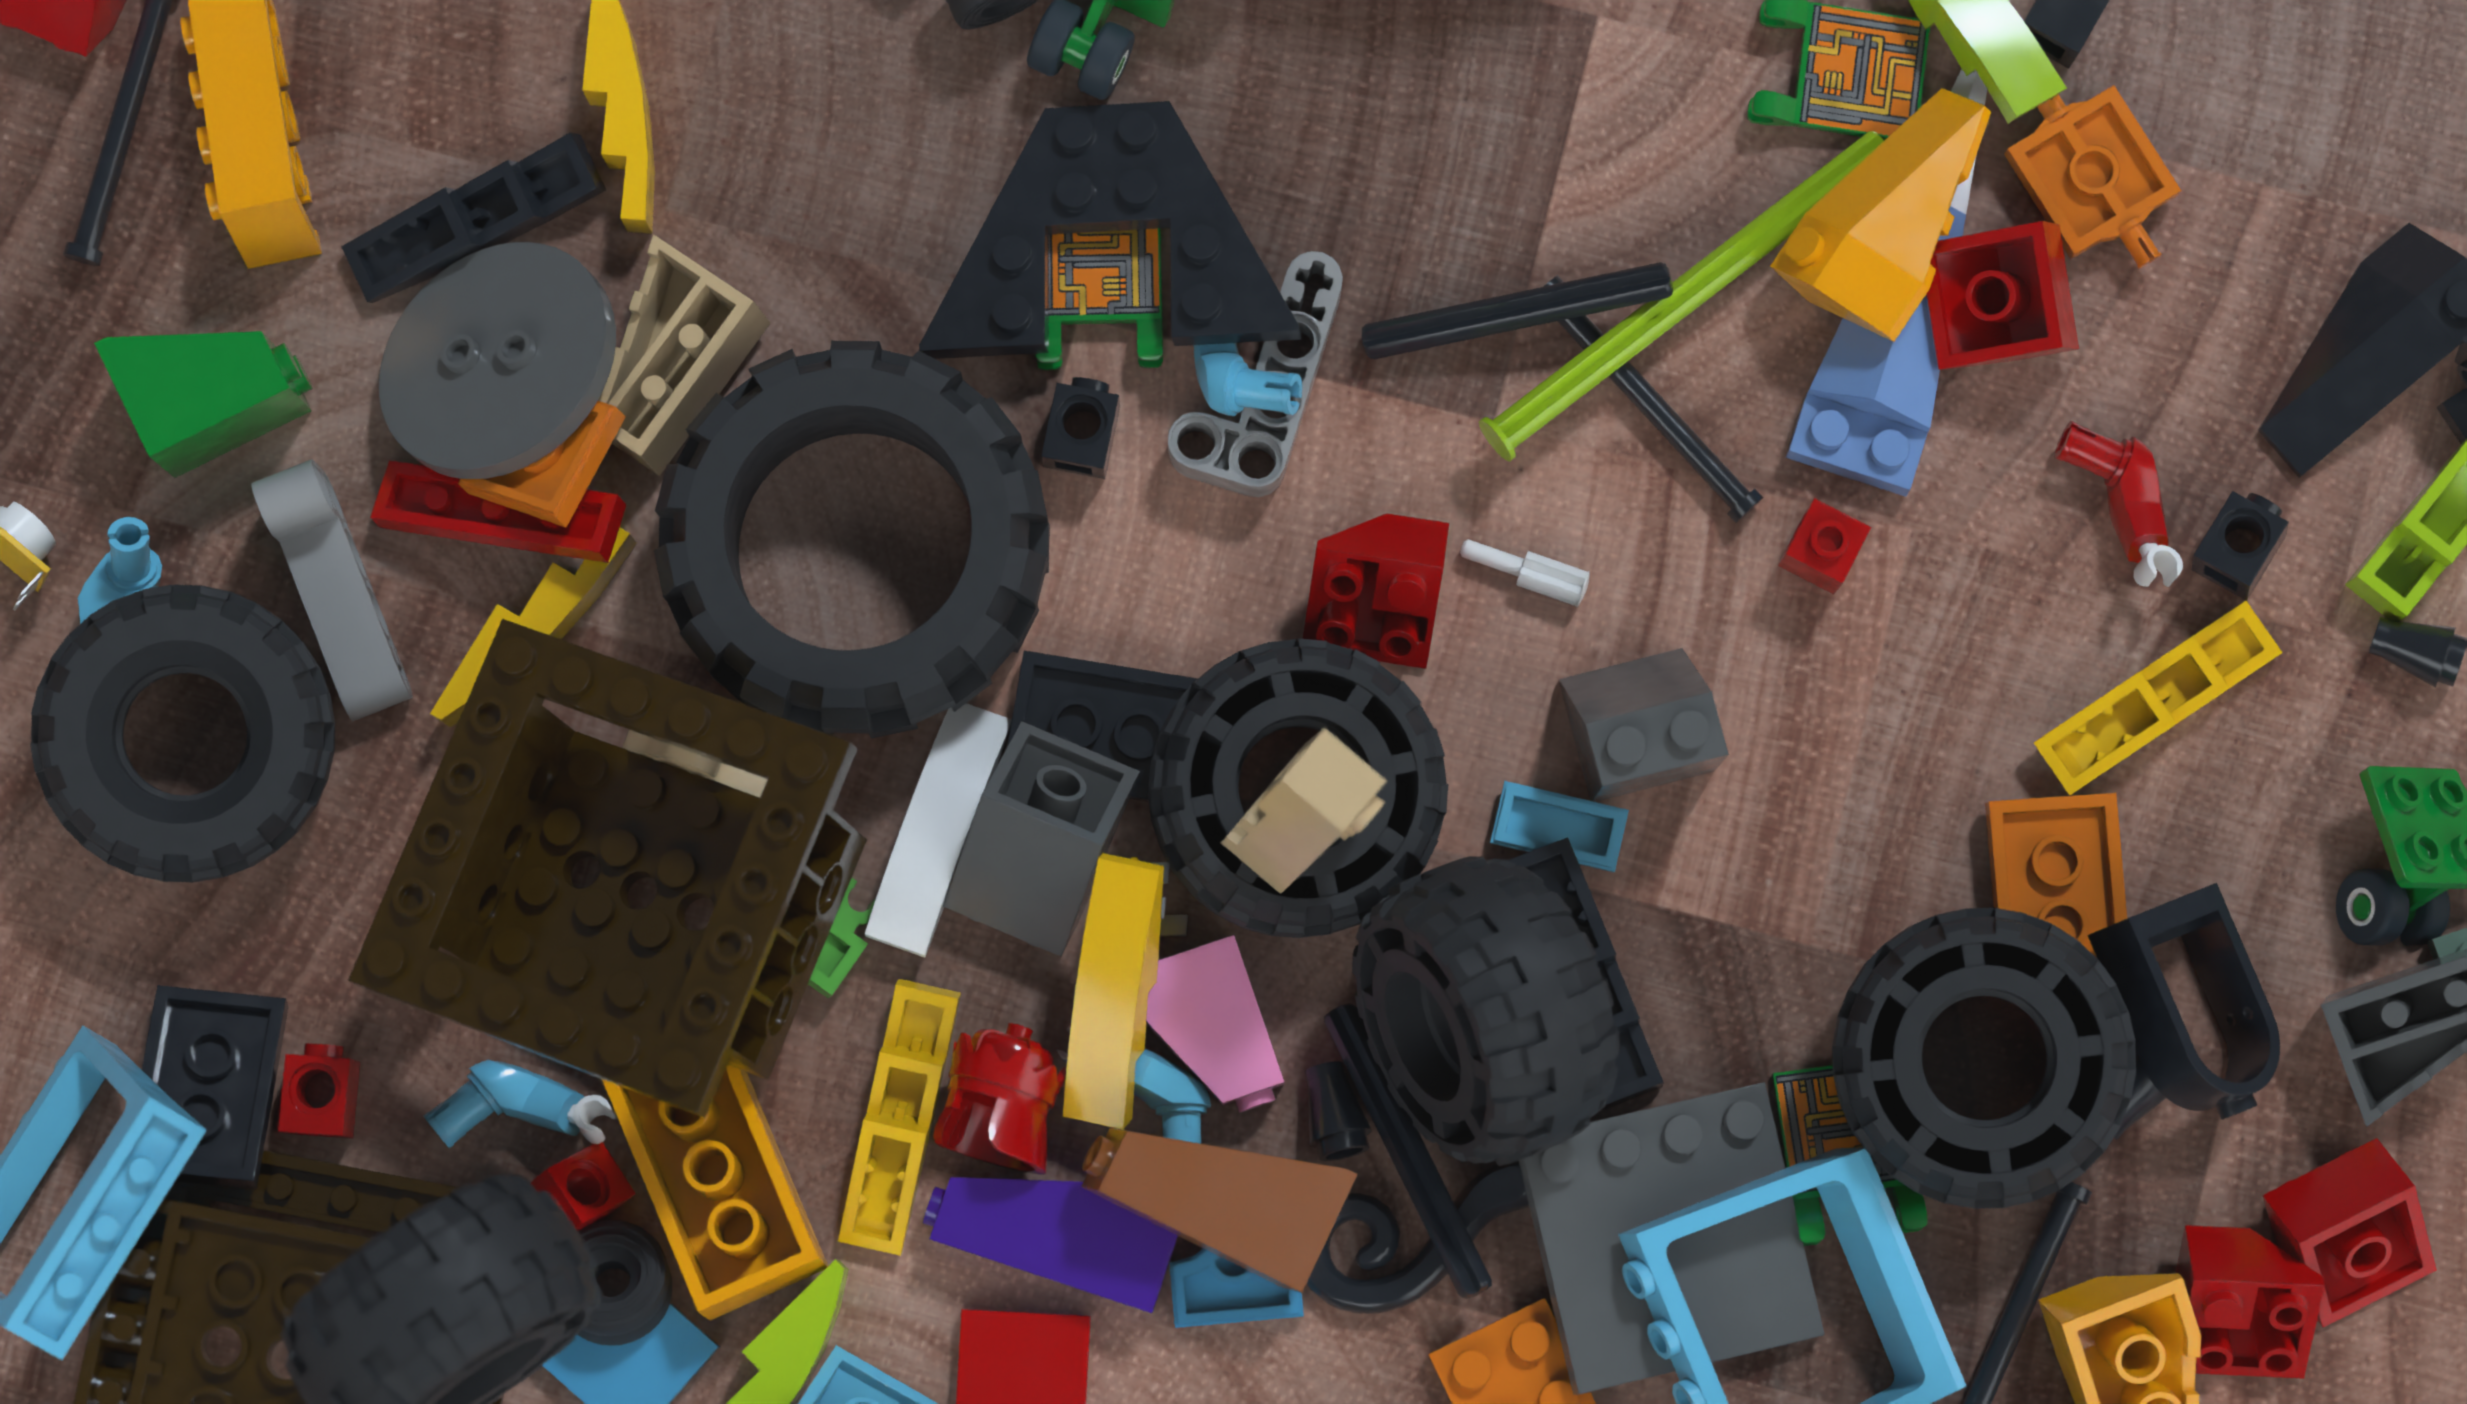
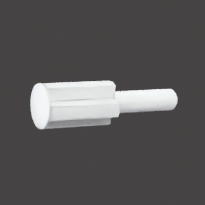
M1469 539L1463 542L1460 551L1463 558L1517 576V586L1576 607L1579 606L1584 598L1589 584L1590 571L1587 572L1530 551L1527 552L1524 559Z

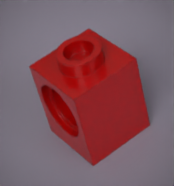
M1814 498L1806 509L1777 566L1835 594L1844 583L1872 527Z
M305 1043L304 1055L285 1054L278 1132L293 1135L353 1139L361 1062L350 1058H343L344 1046ZM327 1072L335 1083L334 1096L324 1107L314 1108L307 1101L305 1095L306 1085L314 1075Z
M603 1142L592 1144L556 1163L530 1182L537 1192L545 1190L552 1195L577 1231H580L589 1224L603 1221L636 1194Z

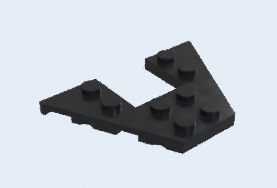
M1159 101L1044 109L919 344V351L934 359L1049 353V235L1170 228L1171 338L1174 346L1300 340L1301 331L1296 319L1171 102Z

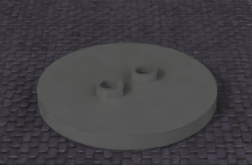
M512 242L488 247L456 261L441 271L408 304L391 332L381 361L379 374L380 405L386 424L394 438L408 453L427 468L449 477L461 479H485L509 474L540 460L552 452L589 415L597 403L611 372L616 348V323L611 302L604 288L577 259L556 247L533 242Z

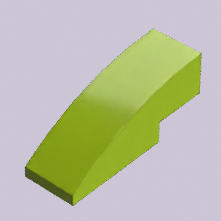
M2467 438L2403 512L2345 584V586L2389 620L2401 621L2407 617L2443 570L2453 563L2467 545Z
M835 1259L742 1351L760 1371L726 1404H795L827 1348L841 1308L849 1269L840 1260Z

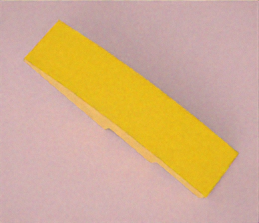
M591 0L582 91L589 105L606 107L601 151L605 163L609 169L625 170L620 219L627 232L652 234L655 166L649 103L636 44L620 0Z
M619 528L609 562L604 563L584 559L575 575L552 562L520 616L497 604L430 714L449 727L458 723L502 619L562 639L600 597L633 550L637 542L632 535Z
M2244 601L2034 742V745L2070 796L2283 652L2249 603Z
M1102 853L1098 858L1075 987L1067 1054L1063 1117L1124 1130L1132 1120L1136 1061L1145 1050L1148 992L1157 982L1164 866L1105 853Z
M898 979L895 985L885 1038L879 1052L868 1109L860 1132L838 1242L899 1256L902 1254L939 1098L961 992Z

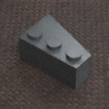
M2467 949L2330 994L2321 1004L2366 1127L2414 1090H2417L2431 1080L2434 1075L2461 1055L2467 1053Z

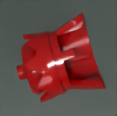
M1008 1023L1006 1033L995 1029H981L973 1035L972 1039L969 1034L961 1032L958 1042L954 1041L952 1064L948 1074L950 1082L947 1088L950 1093L945 1105L946 1107L939 1116L934 1128L933 1137L935 1143L949 1151L992 1165L1025 1173L1046 1174L1047 1116L1049 1110L1054 1108L1056 1098L1065 1083L1066 1067H1063L1057 1075V1068L1054 1065L1051 1053L1042 1048L1040 1043L1031 1040L1033 1030L1025 1026Z

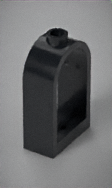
M2214 883L2087 935L2097 959L2118 987L2129 1011L2135 1037V1048L2148 1077L2159 1092L2172 1103L2187 1110L2205 1111L2216 1107L2221 1120L2257 1106L2258 1104L2253 1093L2260 1091L2271 1081L2279 1063V1030L2274 1014L2218 884ZM2181 936L2227 1045L2228 1068L2225 1079L2218 1077L2209 1070L2198 1056L2152 947Z

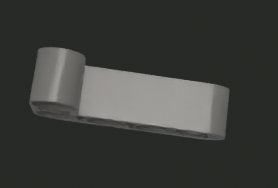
M1315 251L1299 255L1291 262L1280 291L1289 309L1292 310L1291 312L1299 325L1301 333L1307 335L1311 340L1313 346L1311 351L1306 356L1298 359L1289 358L1278 349V341H1264L1255 369L1285 374L1297 373L1302 379V397H1290L1292 401H1297L1300 404L1297 412L1293 415L1288 414L1285 417L1276 419L1264 415L1260 409L1244 407L1239 423L1201 412H1191L1182 415L1174 421L1168 434L1169 458L1178 473L1188 478L1250 497L1270 495L1279 488L1287 470L1340 302L1343 276L1340 266L1331 256ZM1312 274H1319L1323 276V287L1325 289H1319L1316 293L1310 316L1305 312H1300L1304 300V284L1302 282H1308ZM1198 431L1209 435L1215 445L1212 452L1207 457L1199 460L1189 459L1184 456L1179 450L1178 444L1187 433ZM1261 450L1272 457L1275 467L1266 477L1260 479L1251 478L1240 469L1239 461L1242 456L1249 451Z
M311 459L251 483V488L263 520L272 536L280 542L336 690L351 721H356L413 698L408 678L345 516L324 470Z

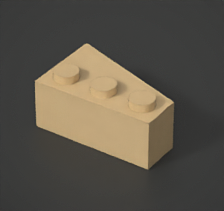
M653 234L647 252L650 259L639 291H634L629 306L631 316L620 348H615L611 372L598 401L616 406L626 416L612 444L660 476L689 435L685 429L716 393L720 394L770 325V322L753 300Z
M1324 728L1303 745L1224 838L1221 844L1281 894L1338 837L1345 841L1349 836L1352 837L1356 832L1360 833L1385 803L1376 793L1386 783V780Z

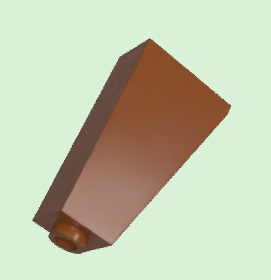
M1109 1128L1106 1136L1097 1137L1087 1152L1083 1163V1171L1088 1174L1081 1187L1282 1288L1302 1293L1358 1174L1346 1168Z

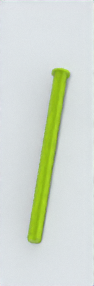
M1874 131L1867 132L1673 281V294L1669 298L1646 302L1495 419L1491 420L1488 417H1483L1479 421V427L1492 448L1506 461L1510 462L1516 457L1514 448L1789 238L1804 214L1883 142L1882 137Z

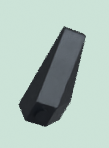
M2408 223L2357 266L2339 300L2326 317L2314 341L2300 364L2293 371L2258 429L2299 478L2460 345L2461 339L2467 335V258L2413 224Z

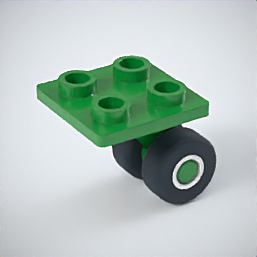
M1054 0L1044 13L1033 36L1027 54V64L1030 68L1047 76H1054L1060 71L1064 63H1067L1081 70L1078 88L1082 92L1099 100H1105L1117 85L1128 62L1135 40L1134 33L1114 22H1107L1104 25L1112 8L1116 6L1159 27H1165L1171 17L1174 0H1093L1082 28L1084 16L1082 8L1066 0Z
M2369 766L2361 771L2359 776L2393 873L2385 869L2363 868L2349 874L2340 885L2337 893V921L2345 936L2359 945H2386L2396 940L2399 936L2401 942L2406 946L2427 944L2428 940L2440 937L2448 924L2450 900L2447 890L2467 889V790L2455 769Z

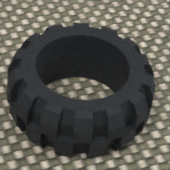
M831 341L830 350L797 357L793 349H790L748 368L752 375L751 378L725 397L716 393L685 429L690 437L676 464H667L655 512L660 517L659 548L654 550L662 595L668 603L681 631L679 634L713 679L743 704L831 736L834 733H869L872 739L918 729V722L949 708H952L954 712L992 684L991 676L1012 651L1018 653L1039 612L1038 601L1046 573H1049L1050 525L1038 470H1035L1023 445L1020 432L992 397L986 399L963 380L960 371L920 351H917L911 357L882 350L880 341ZM848 434H873L890 437L918 448L942 465L959 485L970 505L972 520L969 555L960 580L948 600L926 623L913 632L890 643L868 649L834 650L813 646L794 639L772 626L751 606L743 587L739 565V540L742 524L751 500L762 482L782 461L812 443Z

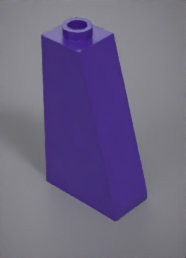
M950 1177L946 1190L934 1187L923 1219V1224L933 1227L930 1240L1152 1314L1178 1235L1082 1188L1083 1182Z

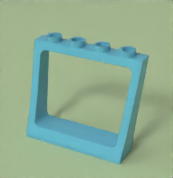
M83 1025L65 1054L56 1062L50 1078L29 1111L22 1116L19 1127L0 1155L1 1244L104 1079L106 1078L126 1100V1107L122 1116L11 1292L6 1296L0 1291V1325L63 1360L206 1132V1129L172 1100L116 1044Z
M1864 1147L1833 1149L1618 1234L1629 1259V1262L1622 1267L1625 1283L1636 1298L1641 1300L1645 1298L1654 1322L1650 1323L1647 1327L1649 1340L1659 1356L1663 1359H1671L1679 1381L1673 1384L1672 1387L1676 1404L1729 1403L1667 1258V1247L1678 1238L1814 1187L1819 1191L1894 1371L1895 1377L1890 1387L1859 1404H1931L1966 1387L1873 1160Z

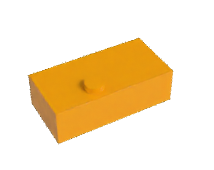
M727 1065L706 1118L602 1079L694 1304L701 1315L711 1321L819 1273L828 1267L747 1072Z

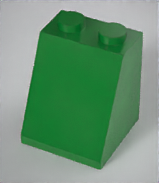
M262 331L105 337L94 343L148 456L174 478L311 412L304 393L312 390L313 387L296 355L292 356L285 343L275 346Z

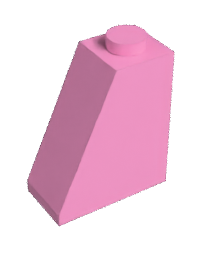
M1232 935L1158 961L1157 982L1148 992L1146 1025L1191 1073L1206 1086V1089L1222 1106L1236 1102L1240 1113L1275 1101L1272 1089L1283 1086L1284 1080L1235 936Z

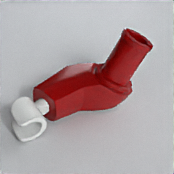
M2070 421L2058 441L2055 459L2081 467L2105 478L2104 484L2107 485L2108 507L2113 527L2128 561L2139 562L2134 569L2136 583L2148 587L2156 578L2157 569L2163 577L2164 585L2169 587L2180 575L2183 569V562L2180 555L2168 546L2169 540L2159 477L2152 452L2143 442L2135 437H2131L2129 440L2123 439L2120 443Z

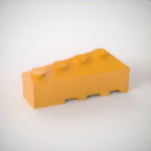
M188 0L190 16L181 17L180 23L188 54H196L198 70L189 72L188 78L195 107L197 110L204 108L206 126L197 127V140L204 164H212L214 182L205 183L206 200L213 221L223 220L248 269L322 254L318 231L314 230L302 205L312 202L308 177L304 175L302 162L296 146L289 147V143L301 140L290 96L287 91H280V87L287 86L290 82L273 1Z

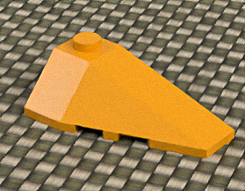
M1941 88L1804 214L1770 267L1808 302L1895 342L1930 289L1936 269L1930 264L1939 236L1949 235L1955 218L1949 212L1957 185L1969 178L1991 111L1985 105Z
M2178 1273L2101 1276L2038 1299L2056 1357L2075 1404H2199V1394L2195 1391L2196 1357H2200L2201 1334L2183 1277Z

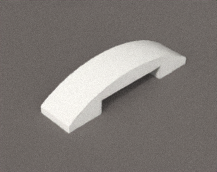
M967 703L955 712L952 708L948 709L899 831L868 921L865 937L924 958L926 957L943 912V905L977 806L985 787L998 765L1011 729L1012 719Z

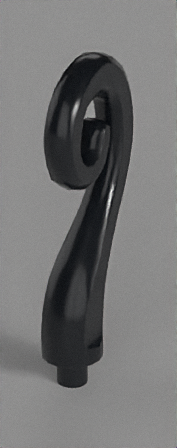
M1519 1160L1501 1166L1495 1164L1483 1171L1469 1182L1453 1201L1472 1241L1493 1219L1509 1212L1529 1207ZM1349 1193L1306 1284L1312 1292L1328 1305L1353 1313L1374 1314L1392 1311L1412 1303L1431 1290L1448 1273L1430 1238L1409 1264L1391 1275L1371 1280H1358L1345 1276L1336 1268L1330 1253L1331 1237L1340 1225L1347 1221L1359 1220L1363 1221L1372 1232L1371 1241L1358 1250L1355 1256L1357 1265L1369 1271L1383 1267L1394 1258L1399 1247L1401 1233L1398 1221L1387 1205L1374 1196Z

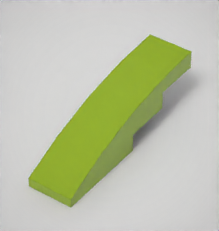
M1908 0L1925 29L1933 25L1937 26L1965 75L1968 76L1977 71L2007 123L2012 122L2067 89L2036 38L2009 0Z

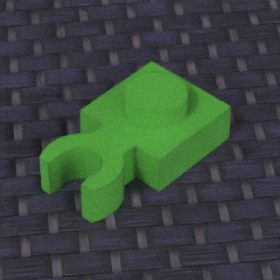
M853 878L850 880L808 985L826 998L834 994L868 945L867 942L853 932L857 927L868 924L876 898L871 901L865 911L858 912L853 910L848 903L849 892L857 883Z

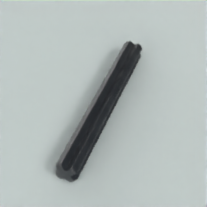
M1658 262L1365 324L1362 327L1363 347L1366 355L1375 360L1669 298L1673 294V285L1666 263Z
M1351 1003L1338 1006L1324 1016V1023L1458 1295L1464 1299L1475 1297L1492 1286V1279L1418 1130L1413 1126L1412 1118L1404 1108L1398 1106L1387 1087L1388 1082L1379 1063L1376 1064L1367 1043L1369 1039L1363 1018L1359 1017L1358 1008Z

